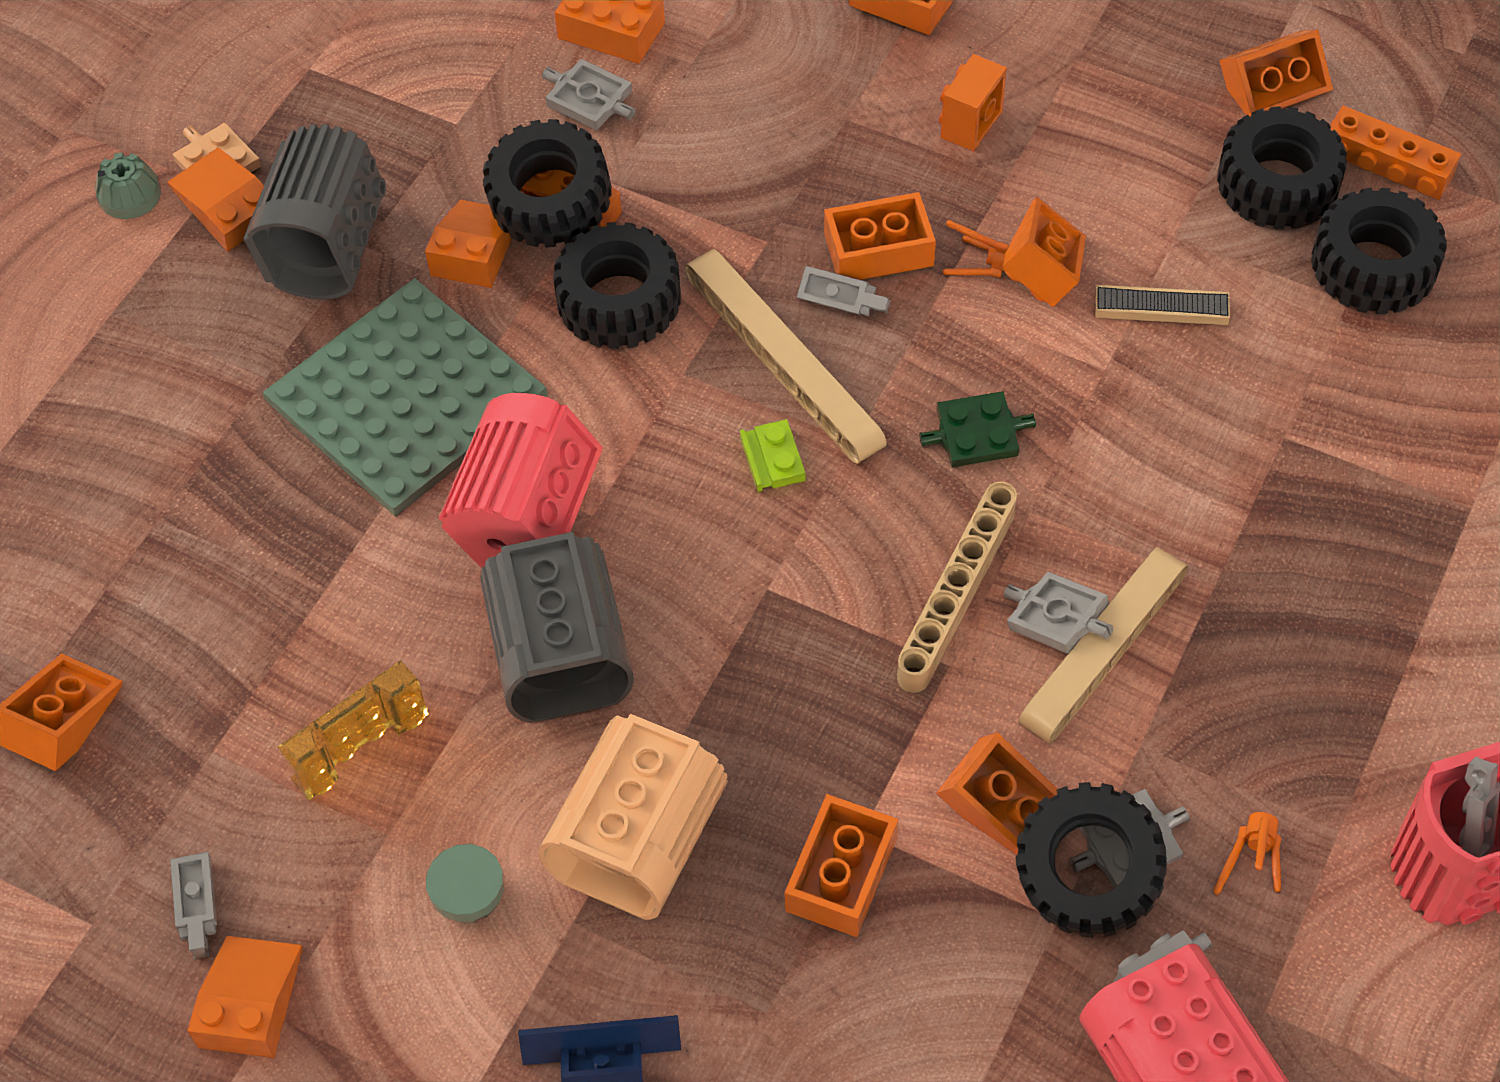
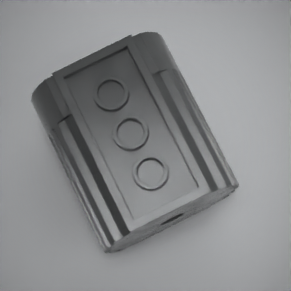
M316 124L310 125L309 129L301 126L298 128L297 133L293 129L289 132L287 140L281 142L244 236V241L266 282H272L274 287L295 296L321 300L339 298L348 294L353 289L361 267L360 259L365 246L368 244L373 223L377 219L381 200L386 194V182L378 171L376 159L371 155L367 143L358 138L357 134L353 131L348 130V133L343 132L341 127L335 126L334 129H330L329 125L322 124L321 128H317Z
M573 532L502 546L500 553L494 557H489L485 561V566L481 569L480 582L505 703L509 712L521 721L534 723L620 703L631 691L634 676L603 549L601 550L599 543H594V539L589 536L580 538L574 536Z

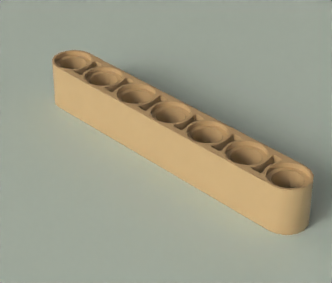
M995 482L986 489L899 655L897 680L899 686L906 692L918 693L925 690L929 685L1014 519L1017 493L1015 488L1009 483ZM981 530H990L991 532H983ZM971 556H972V557H976V558H978V559H968L967 557H971ZM953 584H962L963 587H956ZM945 611V612H948L949 614H948V615H941V614H939V613H937V612ZM930 639L935 642L929 644L923 642V640ZM909 668H918V669H920L921 671H919V672H910V671H908L907 669H909Z
M1156 547L1097 618V620L1113 625L1112 635H1109L1108 639H1104L1091 632L1084 635L1027 704L1019 718V724L1049 744L1054 742L1184 579L1189 565L1161 548Z

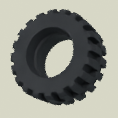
M1280 106L1270 107L1269 111H1264V109L1252 112L1251 117L1246 115L1238 120L1237 124L1232 126L1227 133L1217 172L1219 191L1222 197L1227 199L1226 203L1233 211L1238 210L1240 217L1247 221L1252 219L1256 221L1258 226L1265 227V225L1274 226V229L1283 230L1285 226H1291V229L1300 228L1304 222L1309 225L1319 220L1320 216L1322 217L1324 212L1329 210V206L1338 198L1347 166V152L1344 144L1341 143V137L1336 130H1330L1331 126L1324 119L1319 121L1316 119L1315 114L1308 111L1305 114L1298 112V108L1289 107L1288 110L1281 109ZM1272 160L1284 161L1298 167L1304 173L1281 175L1267 170L1259 163Z
M548 119V122L541 123L540 120L530 121L531 125L523 127L521 124L513 128L511 135L505 134L498 140V147H492L487 155L489 161L487 160L483 167L484 190L494 219L497 220L498 226L504 232L510 234L512 239L518 242H522L525 239L527 245L538 247L539 244H545L546 248L556 247V243L564 242L566 245L568 242L572 243V238L579 233L586 234L589 227L598 225L603 219L602 213L607 212L609 208L612 186L605 156L598 141L592 139V135L585 129L580 128L578 130L576 124L567 121L564 124H560L557 119ZM562 170L575 176L564 190L551 196L533 197L520 192L524 184L531 177L544 171Z
M1364 188L1358 194L1353 191L1344 195L1342 199L1335 200L1321 218L1312 250V269L1316 272L1315 277L1321 286L1326 285L1325 291L1332 298L1338 297L1340 304L1348 308L1350 305L1358 308L1357 311L1367 313L1368 310L1376 311V314H1387L1388 310H1393L1396 313L1406 310L1407 305L1413 307L1420 303L1422 298L1428 296L1433 289L1447 249V240L1444 236L1445 230L1441 222H1437L1438 217L1431 208L1429 210L1425 209L1424 202L1418 198L1415 200L1409 198L1408 193L1399 191V193L1390 192V188H1380L1379 191H1373L1372 188ZM1361 242L1385 244L1396 250L1403 258L1395 260L1377 259L1363 253L1354 244Z
M611 222L601 228L596 225L590 227L588 233L583 234L581 232L572 238L573 243L568 242L560 251L561 256L556 259L554 265L555 272L553 273L559 315L563 318L564 325L568 330L574 331V335L583 341L589 339L590 344L602 347V344L609 345V349H619V346L628 345V348L638 346V342L644 340L647 343L656 338L655 333H663L669 327V321L672 322L678 313V306L681 304L678 261H676V254L672 247L667 245V241L658 234L653 236L652 230L643 226L639 229L636 228L635 224L626 222L625 225H617L616 222ZM614 276L633 277L643 282L636 290L622 295H606L591 289L598 282Z
M1090 782L1078 783L1079 788L1068 790V787L1065 786L1057 789L1058 795L1049 799L1046 796L1038 802L1039 808L1034 814L1030 812L1024 821L1025 828L1023 833H1019L1017 840L1018 855H1016V867L1019 872L1020 882L1032 906L1039 911L1046 921L1056 924L1060 930L1069 934L1071 931L1081 934V937L1093 938V934H1104L1105 937L1116 935L1117 930L1124 927L1128 930L1137 924V920L1141 916H1147L1153 909V903L1157 897L1160 898L1167 873L1166 847L1162 831L1158 822L1155 823L1150 810L1144 804L1140 805L1137 803L1134 796L1125 790L1120 793L1114 790L1113 785L1104 783L1101 784V787H1091ZM1090 825L1102 826L1114 831L1123 840L1129 855L1128 869L1121 883L1113 890L1095 896L1081 895L1069 889L1061 881L1055 868V853L1060 841L1071 831Z

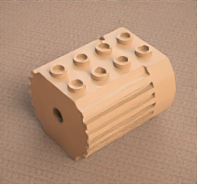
M632 714L628 718L615 716L610 720L539 848L538 854L542 864L562 885L644 920L658 917L727 785V773L723 772V765L717 763V757L704 750L700 746L699 741Z

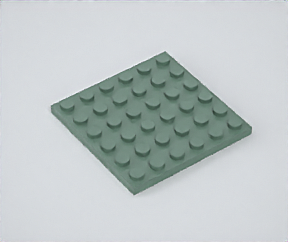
M415 278L262 392L264 399L395 517L462 464L486 405L493 398L509 393L548 396L547 388Z

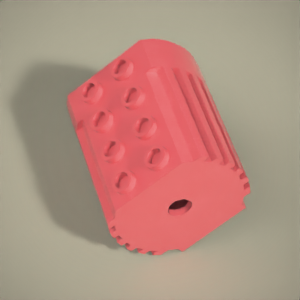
M509 393L493 398L486 405L439 516V519L443 522L441 527L481 568L485 566V561L489 557H494L502 551V546L569 533L572 530L603 447L567 405H560L557 401L548 397L528 393Z
M1500 742L1432 762L1392 847L1391 857H1395L1391 863L1392 872L1398 871L1394 878L1396 886H1403L1400 892L1403 899L1410 898L1412 901L1409 906L1414 912L1423 911L1422 918L1429 923L1438 921L1445 925H1450L1461 921L1463 925L1479 920L1483 917L1484 913L1494 910L1500 913V795L1494 847L1486 856L1477 858L1464 851L1463 846L1459 844L1460 833L1466 824L1467 815L1462 811L1463 802L1471 788L1464 779L1468 765L1475 757L1497 763V782L1500 783Z
M1187 944L1107 985L1086 1004L1079 1017L1082 1027L1117 1082H1289L1200 946L1196 944Z

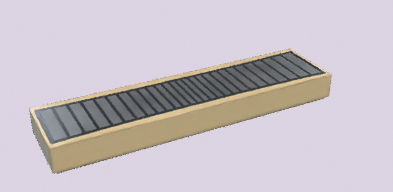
M1096 285L1095 318L1228 325L1230 320L1229 292Z

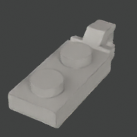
M805 266L797 293V298L800 300L859 316L861 314L869 316L870 309L888 314L891 303L889 298L875 295L877 288L871 286L868 282Z
M1475 757L1469 763L1464 778L1471 788L1463 802L1462 811L1467 814L1466 824L1462 828L1459 837V844L1463 846V850L1477 858L1486 856L1494 847L1500 795V783L1497 782L1498 764L1480 759L1479 757Z
M209 852L171 859L175 927L179 932L181 941L188 940L189 951L193 953L194 960L210 957L208 935L216 934L217 925L211 856Z

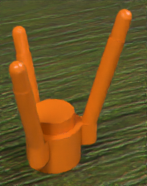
M948 220L946 222L948 227L965 234L962 237L964 242L989 251L986 264L992 266L991 268L943 269L942 273L944 275H976L1001 278L1002 272H1005L1002 267L1009 245L997 242L961 224Z
M1254 812L1249 815L1247 826L1239 828L1237 841L1213 889L1215 895L1221 893L1245 842H1248L1250 849L1256 851L1255 869L1258 871L1263 868L1265 852L1271 849L1273 889L1275 892L1281 891V836L1277 834L1279 820L1274 815L1266 812Z

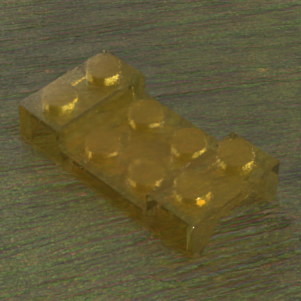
M400 660L278 746L279 751L295 773L290 777L292 782L308 801L316 795L327 792L334 782L339 779L334 767L335 765L348 761L355 754L356 750L369 741H375L380 738L387 728L391 726L400 736L405 731L414 729L422 723L429 714L419 680Z

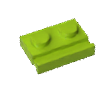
M787 419L755 426L754 430L746 432L745 429L739 430L740 440L757 492L763 491L762 488L770 486L774 489L806 481V473Z

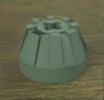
M123 152L114 154V158L111 160L105 158L100 163L96 176L95 192L98 203L106 214L118 219L136 218L151 211L158 203L161 196V188L157 175L138 156L132 153L129 156H125Z
M474 844L455 845L442 851L432 861L426 874V890L434 909L445 918L464 924L475 923V920L483 916L486 918L499 904L504 892V875L497 858L486 848Z

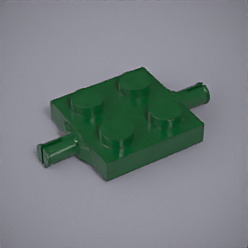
M1004 391L937 402L936 410L940 421L939 430L920 432L919 438L922 447L941 443L948 453L951 467H958L1018 456L1020 449L1016 438V430L1035 428L1036 421L1033 413L1014 417L1008 409Z

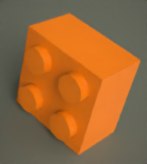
M972 54L966 64L959 66L954 81L951 85L947 84L944 87L940 96V102L943 103L939 116L942 139L973 152L1003 111L1007 67Z

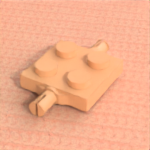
M226 123L221 124L204 135H201L194 126L189 125V130L186 127L183 130V135L191 143L172 154L176 164L183 171L217 147L251 173L261 167L259 157Z

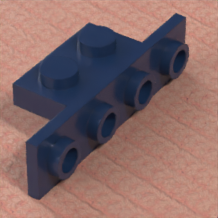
M678 1015L519 1030L518 1033L523 1065L561 1062V1082H643L642 1054L681 1050Z

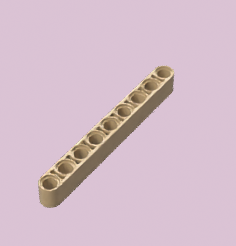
M712 249L685 265L686 275L695 289L853 463L858 464L886 447L885 435L877 423L717 250Z

